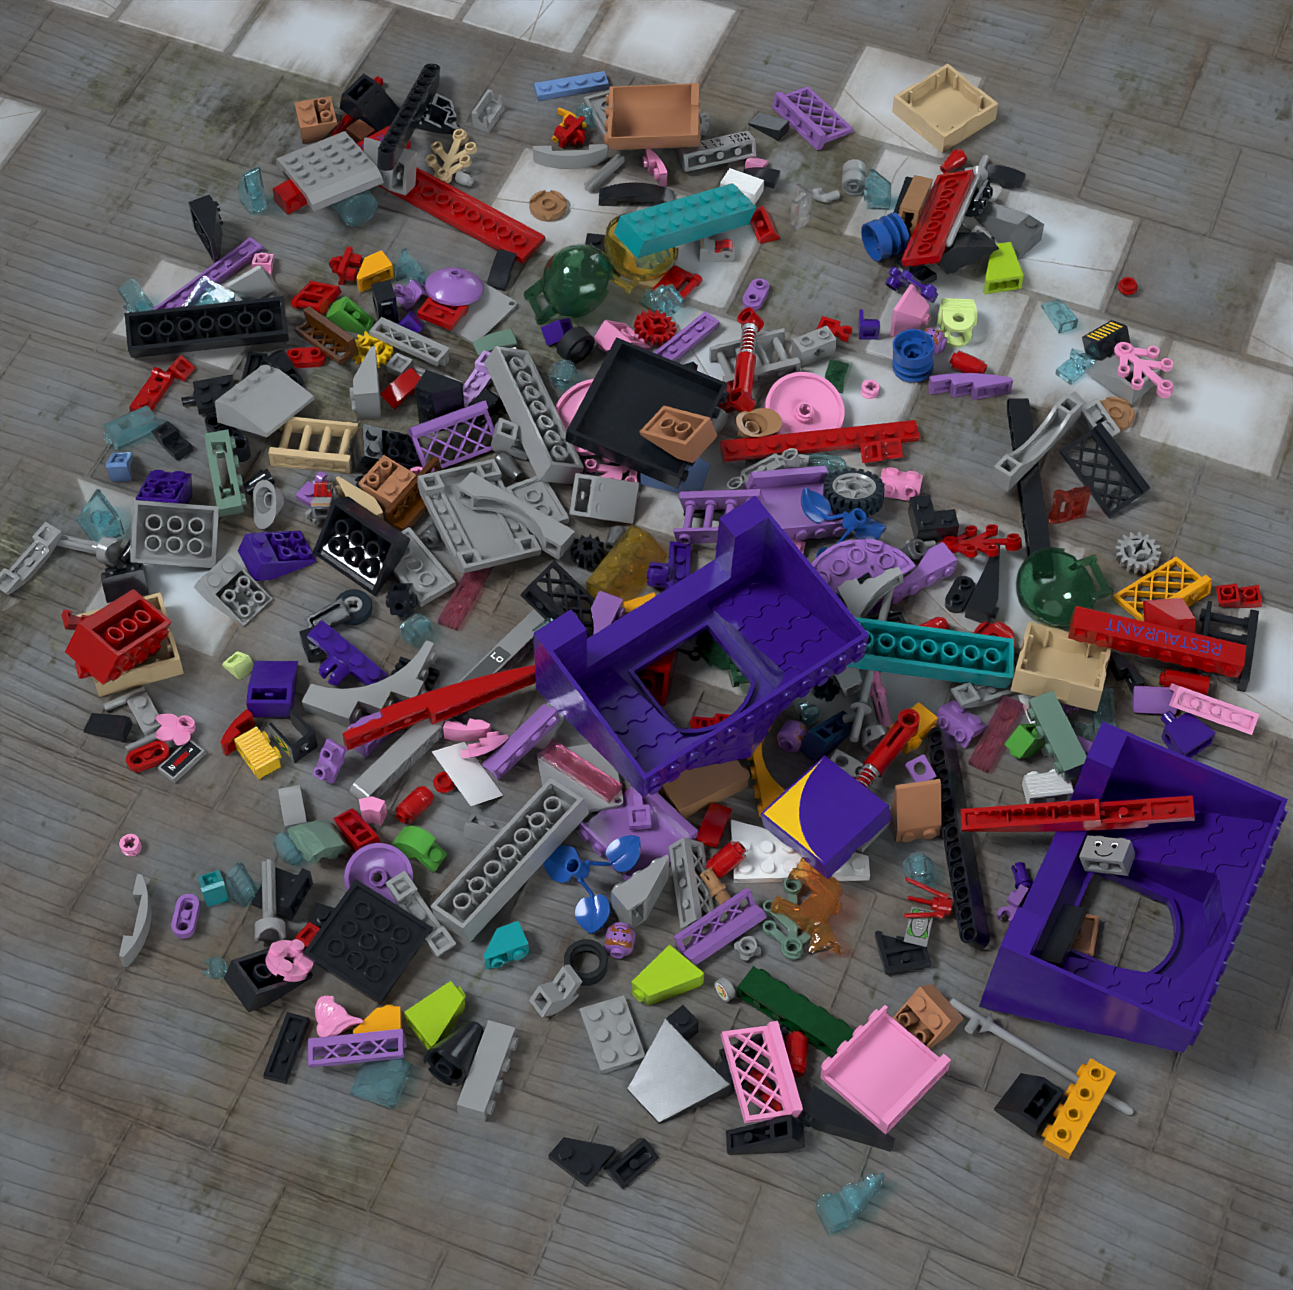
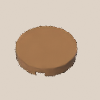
M542 190L535 193L530 198L529 204L532 216L545 222L556 221L562 218L566 213L567 204L565 197L555 190H550L551 192Z
M1112 396L1106 397V400H1100V403L1120 431H1124L1132 425L1135 410L1129 405L1130 403L1127 400Z

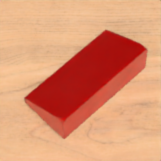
M764 206L756 209L750 224L758 242L762 244L780 239L767 209Z

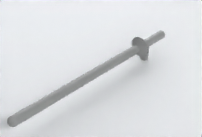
M986 154L982 156L978 166L965 168V171L973 169L975 177L947 237V247H951L979 182L985 181L988 177V172L985 168L989 161V156Z
M894 588L883 596L878 620H887ZM872 670L865 671L859 700L850 705L854 713L843 715L844 723L853 722L849 740L852 742L858 741L864 715L872 712L871 707L867 704L874 675Z
M954 998L950 1001L951 1005L959 1013L970 1019L965 1026L967 1033L972 1034L979 1024L982 1026L979 1033L992 1032L1075 1084L1077 1083L1079 1077L1076 1076L1074 1071L995 1024L992 1013L988 1018H985ZM1108 1092L1102 1098L1104 1102L1128 1116L1134 1112L1131 1106Z

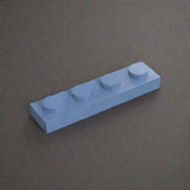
M605 71L534 83V90L538 101L609 89Z

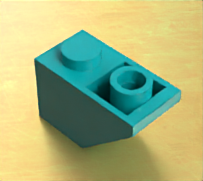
M519 921L496 929L483 955L486 970L499 968L504 963L512 960H521L529 954V944Z

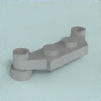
M794 448L785 450L782 455L775 453L742 470L740 477H734L728 481L727 487L729 490H746V483L751 472L802 468L799 461L800 456Z

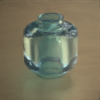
M561 359L553 364L549 380L556 389L564 391L566 388L574 386L578 370L573 362Z
M422 614L412 615L403 621L400 627L402 639L412 645L420 644L430 637L432 633L431 621Z
M912 853L904 861V879L909 877L925 885L933 880V863L924 853Z

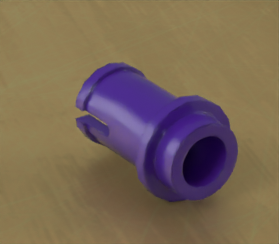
M1015 863V865L1011 866L1016 881L1015 888L1018 890L1019 886L1023 885L1029 888L1028 891H1030L1033 882L1028 877L1025 863Z

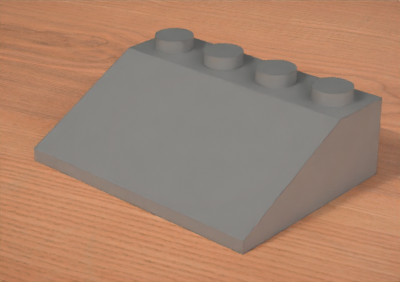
M262 365L215 401L217 422L268 437L314 400V396L280 369L270 367L269 365Z
M134 500L131 510L130 563L213 568L216 565L219 507Z

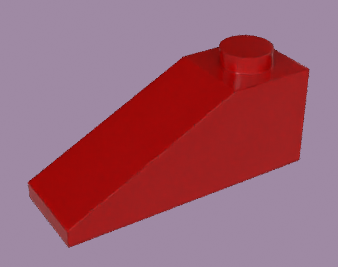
M353 808L333 818L354 853L366 845L381 843L379 836Z

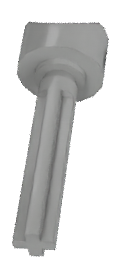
M62 534L56 546L96 554L99 563L118 566L121 563L118 557L120 544L123 540L104 536L99 542Z
M859 689L858 692H856V695H857L858 700H859V696H860L861 689ZM869 693L867 704L871 707L872 712L863 717L866 728L861 732L860 740L862 747L872 753L889 730L883 725H878Z
M267 859L261 862L263 919L256 921L254 924L256 944L261 941L277 942L286 940L285 921L277 918L275 862Z

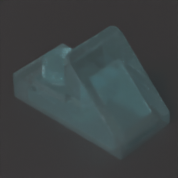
M406 248L402 249L395 266L396 281L409 277L410 281L413 279L425 284L424 271Z
M134 277L116 288L126 302L123 308L129 313L148 311L155 308Z
M1072 348L1069 359L1056 369L1055 374L1071 385L1086 373L1085 370L1096 361L1083 351Z

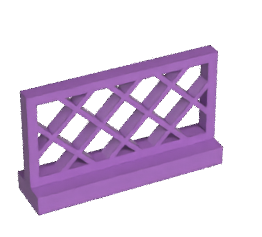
M808 86L788 94H783L781 91L775 93L772 108L783 119L788 120L789 124L817 151L823 149L824 143L853 132V128ZM807 94L811 98L803 97L801 95ZM799 102L808 103L810 106L799 104ZM812 104L818 105L821 108L812 107ZM811 112L821 114V117L811 115ZM823 116H831L833 119L824 118ZM822 123L833 125V127L823 126ZM835 126L843 127L844 129H837Z
M486 400L407 428L422 468L426 466L428 454L439 458L440 462L441 460L445 461L446 463L441 464V468H445L493 450L491 446L486 447L480 444L484 434L493 437L494 433ZM482 414L486 420L483 429L473 425L476 417ZM463 422L469 425L465 436L455 432L458 423ZM472 427L482 432L477 442L468 438ZM441 429L450 432L446 443L436 439ZM453 434L463 438L459 449L449 445ZM426 436L432 439L427 450L420 447L417 438ZM466 440L476 445L473 453L468 454L462 451ZM434 441L444 445L440 456L430 452ZM447 447L457 451L454 460L449 461L443 458Z

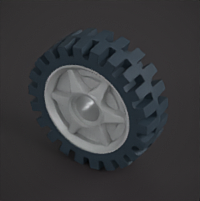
M846 468L842 472L837 470L835 474L831 473L825 479L823 496L829 501L833 514H842L844 511L850 513L853 509L859 508L864 511L867 518L869 514L874 515L882 508L885 488L882 479L878 478V475H872L870 471L864 473V469L856 471L855 468H851V471H848Z

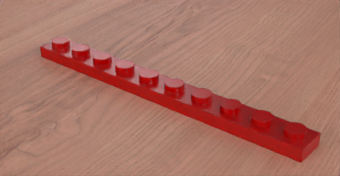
M916 420L723 440L720 441L719 447L724 463L767 458L775 453L782 455L789 448L796 449L798 454L860 448L861 442L898 436L901 437V443L919 441L920 435Z

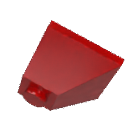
M1182 598L1143 601L1144 622L1196 634L1195 617Z

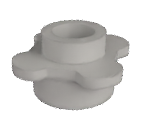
M752 936L743 937L734 944V949L739 952L742 961H748L750 957L754 955L759 956L761 953V948L757 946V942Z

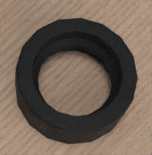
M574 327L566 332L558 342L557 353L567 364H577L590 354L594 347L595 339L584 327Z
M582 939L572 943L567 948L564 954V966L570 964L582 980L580 986H591L604 978L608 968V956L605 948L600 943L591 939ZM590 952L599 958V967L593 972L581 973L573 968V958L577 954Z

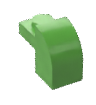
M416 826L404 827L391 844L402 851L408 859H418L430 872L436 871L447 856V853L434 842L436 838L432 834Z

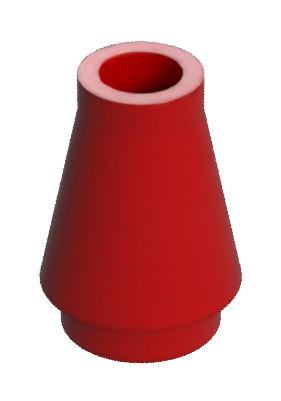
M961 149L953 150L940 166L941 172L947 174L965 165L967 161L966 154Z

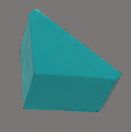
M220 870L198 876L207 907L229 900Z

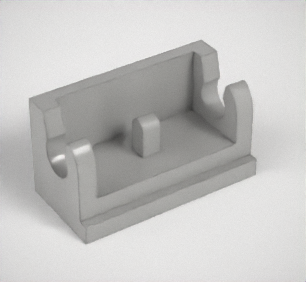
M488 89L472 111L473 128L490 133L505 111L502 95H499L498 100L493 97L492 90Z

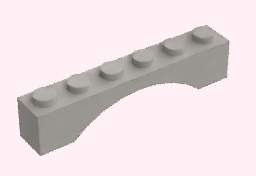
M1066 393L1054 405L1036 432L1021 447L1005 454L994 466L991 482L1008 492L1080 419L1083 403Z
M471 472L457 486L456 500L472 510L494 511L519 521L534 534L541 549L558 560L573 545L574 530L488 482L483 477Z

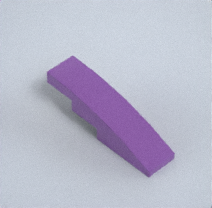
M977 373L935 375L929 377L928 391L930 395L949 392L951 398L970 394L972 400L1011 394L1013 379Z

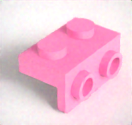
M892 467L883 468L880 478L882 483H884V497L910 501V497L919 496L923 475L916 471L903 472Z

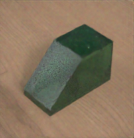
M832 358L829 361L825 379L832 383L839 393L843 394L853 362Z

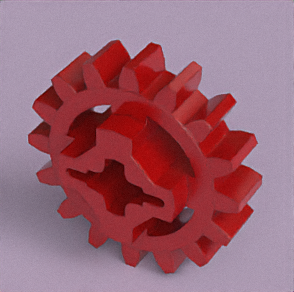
M648 309L647 313L642 311L641 315H637L633 328H635L634 333L639 334L638 339H645V344L651 342V346H654L657 343L661 347L662 343L665 344L675 336L677 330L675 328L676 323L671 322L672 317H666L665 312L660 314L656 310L654 313L651 309Z

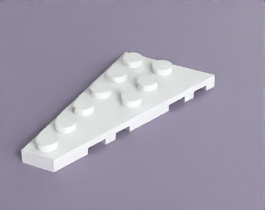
M731 820V839L735 842H741L746 848V858L733 868L734 883L784 882L788 876H797L802 882L870 880L869 857L854 852L842 867L829 879H826L809 865L796 850L786 846L767 829Z

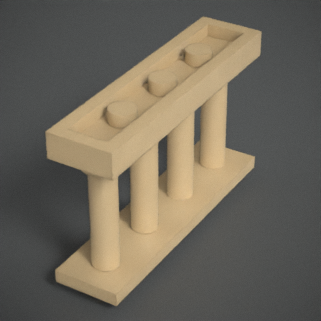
M292 417L279 427L280 431H283L279 448L270 447L268 453L271 466L351 474V456L347 455L351 438L353 439L359 430L358 423ZM291 432L303 433L299 450L287 449ZM311 434L323 435L319 452L307 451ZM331 436L343 437L339 454L327 453Z

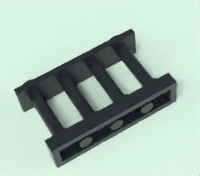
M1208 601L1206 608H1202L1199 621H1203L1201 635L1246 645L1244 668L1238 678L1227 677L1214 672H1205L1197 668H1192L1191 672L1201 675V672L1232 678L1238 682L1237 691L1245 692L1250 681L1259 611L1251 609L1248 617L1243 619L1211 612L1212 601ZM1209 620L1242 627L1245 630V634L1240 636L1208 629Z

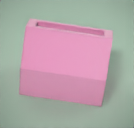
M373 796L359 799L362 819L367 824L374 823L382 826L387 817L385 801Z

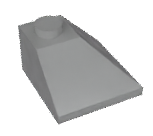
M260 265L226 284L227 288L238 297L247 300L278 297L281 295L271 274Z

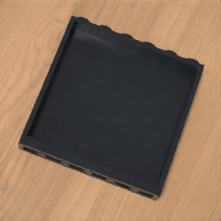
M616 337L566 430L565 442L678 489L681 482H686L689 475L687 470L689 466L693 467L695 462L691 463L677 459L641 436L640 431L663 406L710 417L711 421L713 418L717 419L721 411L719 406L721 403L725 404L729 392L726 391L728 383Z

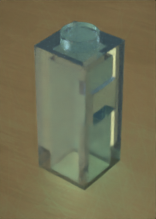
M146 405L104 424L106 432L103 434L104 439L108 445L112 444L116 451L152 435L151 431L158 427L157 419L149 406Z

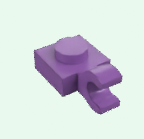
M320 471L313 483L307 481L296 493V500L311 508L315 482H329L325 479L327 474Z
M632 791L633 806H627L629 830L651 829L650 805H643L642 796L637 791Z
M1020 885L1017 891L1012 890L1007 899L1009 906L1001 907L998 910L996 919L999 920L1002 915H1008L1007 925L1010 926L1017 908H1021L1025 902L1029 888Z

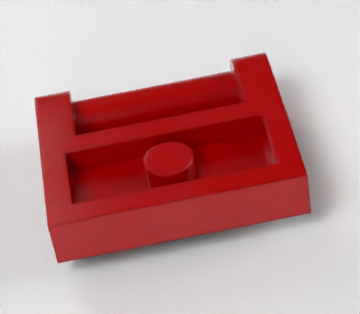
M673 265L652 288V294L680 307L684 303V299L696 286L702 283L703 279L699 274H692ZM686 282H689L679 294H676Z
M310 281L292 299L291 306L294 309H305L310 306L318 313L325 314L328 306L342 292L339 286ZM305 300L317 301L318 303L309 302Z
M429 296L418 310L417 317L452 331L462 316L467 314L469 305H445L433 300Z

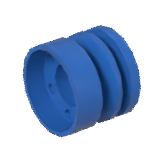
M895 212L882 216L879 220L876 219L864 223L861 227L864 247L874 261H881L889 258L891 254L905 251L910 241L904 221Z
M908 329L900 332L893 340L894 374L902 381L910 383L926 380L934 370L933 338L927 332L919 329Z

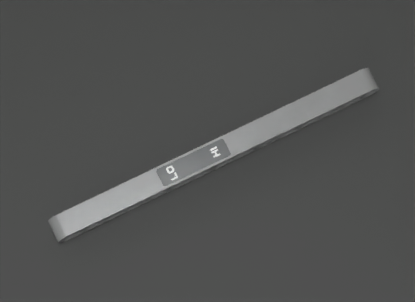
M560 584L552 592L561 593ZM565 585L566 593L575 594L574 588L571 585ZM553 597V600L559 606H563L562 598ZM567 598L568 607H576V599ZM533 609L459 682L511 670L534 648L533 633L547 625L548 622ZM468 711L446 720L458 722ZM429 718L415 723L353 783L350 788V794L358 800L371 796L380 798L444 735L443 726L446 720L433 725Z

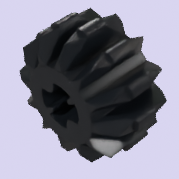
M591 534L588 537L581 535L580 539L574 540V544L570 548L573 562H576L577 567L584 565L585 570L588 566L595 569L596 564L601 565L606 556L604 542H600L599 536L592 538Z

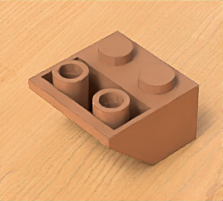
M331 96L294 102L303 144L321 141L337 125Z
M383 455L359 481V486L364 492L373 496L380 508L385 511L417 475Z
M933 984L920 986L893 1017L895 1021L929 1049L950 1035L964 1019Z

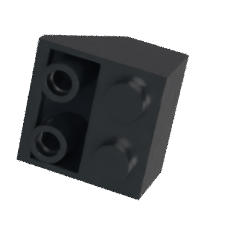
M127 563L125 564L126 567L120 569L117 566L105 568V572L101 573V582L107 603L115 601L133 589L141 596L149 594L143 564Z
M1020 1073L995 1106L994 1111L1034 1138L1061 1102L1064 1091L1045 1077Z

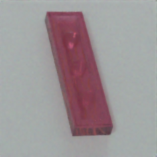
M494 566L464 573L439 616L438 624L456 631L459 629Z
M1003 695L968 765L989 773L1024 703Z
M554 739L539 754L540 759L608 804L622 789L621 783Z

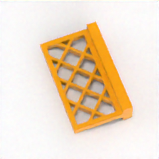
M1176 556L1114 594L1113 600L1136 620L1144 621V614H1140L1136 610V608H1143V602H1137V597H1150V600L1152 598H1182L1186 605L1190 607L1210 594L1212 579L1207 575L1200 576ZM1177 565L1182 569V572L1169 571V569ZM1157 576L1166 577V582L1153 581V578ZM1169 577L1181 578V583L1168 582ZM1184 578H1193L1195 582L1184 583ZM1141 586L1150 587V591H1137V589ZM1153 587L1166 588L1165 592H1153ZM1168 588L1181 589L1177 593H1168ZM1124 596H1135L1134 601L1122 599Z

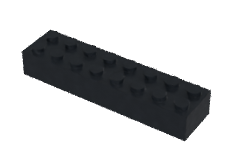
M283 296L124 313L127 346L131 358L289 341L286 307Z

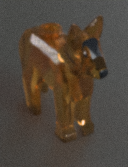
M802 857L798 866L790 872L788 879L802 881L814 894L810 895L801 905L792 903L777 895L771 905V912L785 915L800 930L812 937L808 947L810 955L828 950L841 955L840 949H842V946L835 939L828 921L832 914L837 916L842 907V903L839 902L842 889L839 882L833 876L826 879Z

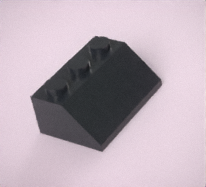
M425 370L415 386L419 424L465 408L462 382Z

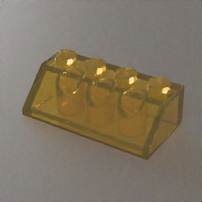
M631 524L586 581V591L594 599H596L599 591L621 598L623 602L635 599L647 583V580H649L647 579L649 564L652 562L662 563L667 554L649 532Z

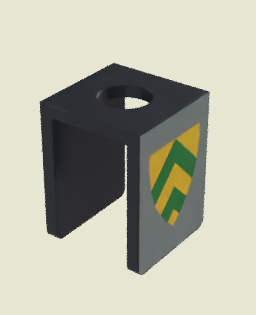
M291 708L289 710L291 722L303 736L301 739L291 744L273 723L268 724L272 740L296 763L316 749L318 745L315 732ZM308 743L303 750L299 751L302 745Z

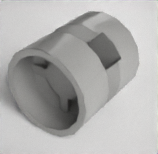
M853 159L844 163L841 185L844 193L856 196L865 191L867 167L864 162Z

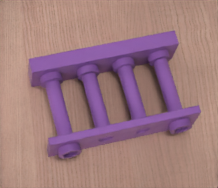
M761 489L680 492L679 500L683 511H686L683 528L673 529L676 541L685 545L717 543L718 527H712L714 510L726 509L725 514L754 496L764 506L765 501ZM695 510H706L703 528H691Z

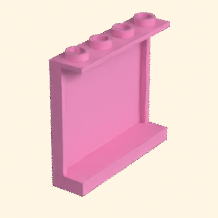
M886 1005L880 1010H874L868 1018L869 1021L864 1026H858L852 1035L853 1037L848 1042L845 1040L837 1049L838 1053L833 1058L828 1057L822 1063L820 1077L884 1134H887L949 1070L951 1059L945 1054L938 1057L887 1014L888 1006Z

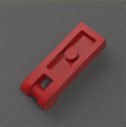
M154 367L151 376L130 404V412L148 418L172 384L175 374L170 371L164 372L161 368Z

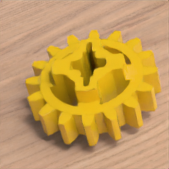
M367 331L364 332V336L357 335L358 340L355 339L359 354L352 358L355 359L356 364H362L372 346H375L378 368H380L381 363L386 365L387 359L390 360L392 358V354H394L392 345L370 336Z

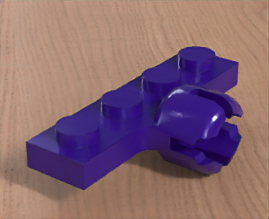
M670 541L668 563L652 562L649 564L647 579L649 580H647V585L668 589L689 576L691 544L685 545L680 542Z
M323 620L307 635L309 640L328 655V658L319 667V674L323 679H326L332 672L330 675L331 679L327 683L338 685L350 674L367 686L382 681L387 677L388 674Z

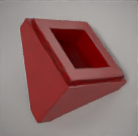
M180 355L167 371L174 373L175 378L184 382L196 367Z

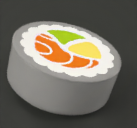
M722 977L714 983L715 990L723 1001L728 1002L735 997V989L728 979Z

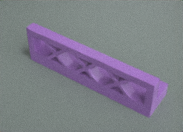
M544 703L482 763L483 767L499 781L561 720L558 711L553 706L549 708Z
M745 888L673 937L679 953L696 966L767 917L765 911L755 904L751 890ZM746 898L748 904L738 909L740 901ZM729 911L727 918L719 921L722 913ZM711 923L709 930L701 933L703 926ZM692 935L690 943L684 946L682 940Z
M403 1029L309 1038L308 1066L309 1068L404 1058V1047H407V1039ZM398 1048V1051L395 1052H387L385 1050ZM366 1051H373L371 1054L366 1055L362 1053ZM350 1053L347 1057H340L338 1055ZM325 1056L323 1059L314 1060V1057Z

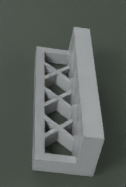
M383 317L369 330L370 336L435 366L440 364L445 367L449 362V347Z
M683 837L668 846L681 929L687 928L702 918L701 908L706 914L714 910L712 897L709 894L711 891L703 879L699 878L695 873V867L700 874L707 870L704 844ZM692 848L696 849L697 857L693 854ZM698 887L703 892L704 899L698 893ZM707 923L704 926L710 927L711 923Z

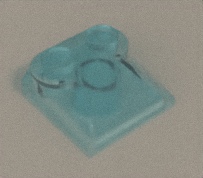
M203 275L182 307L235 301V294Z
M404 1058L363 1062L351 1088L350 1095L395 1109L412 1070V1063L406 1062Z

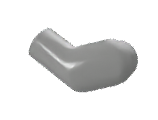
M465 168L455 173V181L458 184L466 185L467 187L473 185L474 179L465 173Z
M814 187L812 189L814 200L829 203L840 199L838 190L823 193L821 187Z

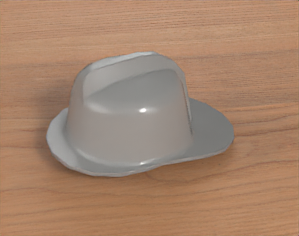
M268 480L259 481L253 491L254 522L259 529L270 527L284 504L283 493Z

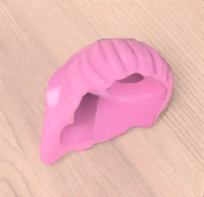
M325 995L317 1000L315 1018L318 1023L317 1034L319 1037L338 1036L347 1029L364 1022L361 1018L348 1015L344 1007L334 1002L333 996Z

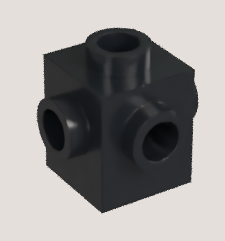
M413 583L391 584L386 596V606L390 608L391 615H397L398 617L412 615L414 608L418 606L417 594H414Z

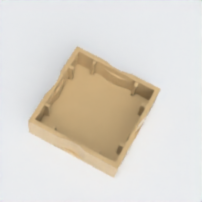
M946 64L928 75L923 81L913 84L895 95L892 113L943 153L996 120L998 103L981 89L973 86L952 66Z
M161 592L144 597L168 618ZM100 609L93 610V611L86 612V613H82V614H83V615H86V616H90V615L94 614L95 612L99 611ZM169 626V634L162 640V647L158 653L149 655L143 663H137L136 667H133L128 673L123 672L116 681H109L102 685L93 677L99 697L184 674L171 627Z
M1028 621L1011 691L1037 697L1053 690L1059 703L1097 712L1111 648L1077 642L1068 639L1069 632Z

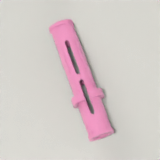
M874 671L869 692L870 697L874 701L879 725L889 729L892 725V720L886 700V688L882 685L879 671Z

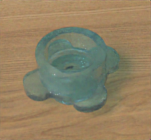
M580 103L575 111L576 118L578 119L582 115L585 118V123L590 124L593 109L591 106H586L585 103Z

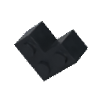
M931 495L910 497L908 515L914 539H920L923 542L934 540L938 543L947 536L957 537L959 523L955 509L934 511Z

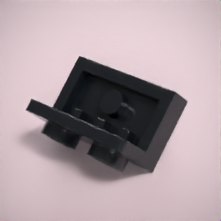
M985 180L981 188H976L965 216L980 217L983 210L986 209L989 199L993 196L990 180Z

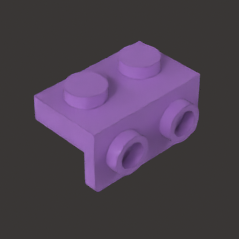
M955 700L942 705L936 714L938 717L936 727H940L955 737L956 743L963 748L968 747L972 738L983 733L987 727L978 716L971 714L965 708H961Z

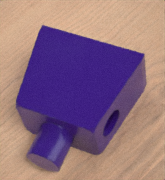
M1167 711L1161 717V721L1166 725L1161 737L1168 749L1192 758L1212 744L1216 733L1191 713L1186 712L1177 718L1171 711Z

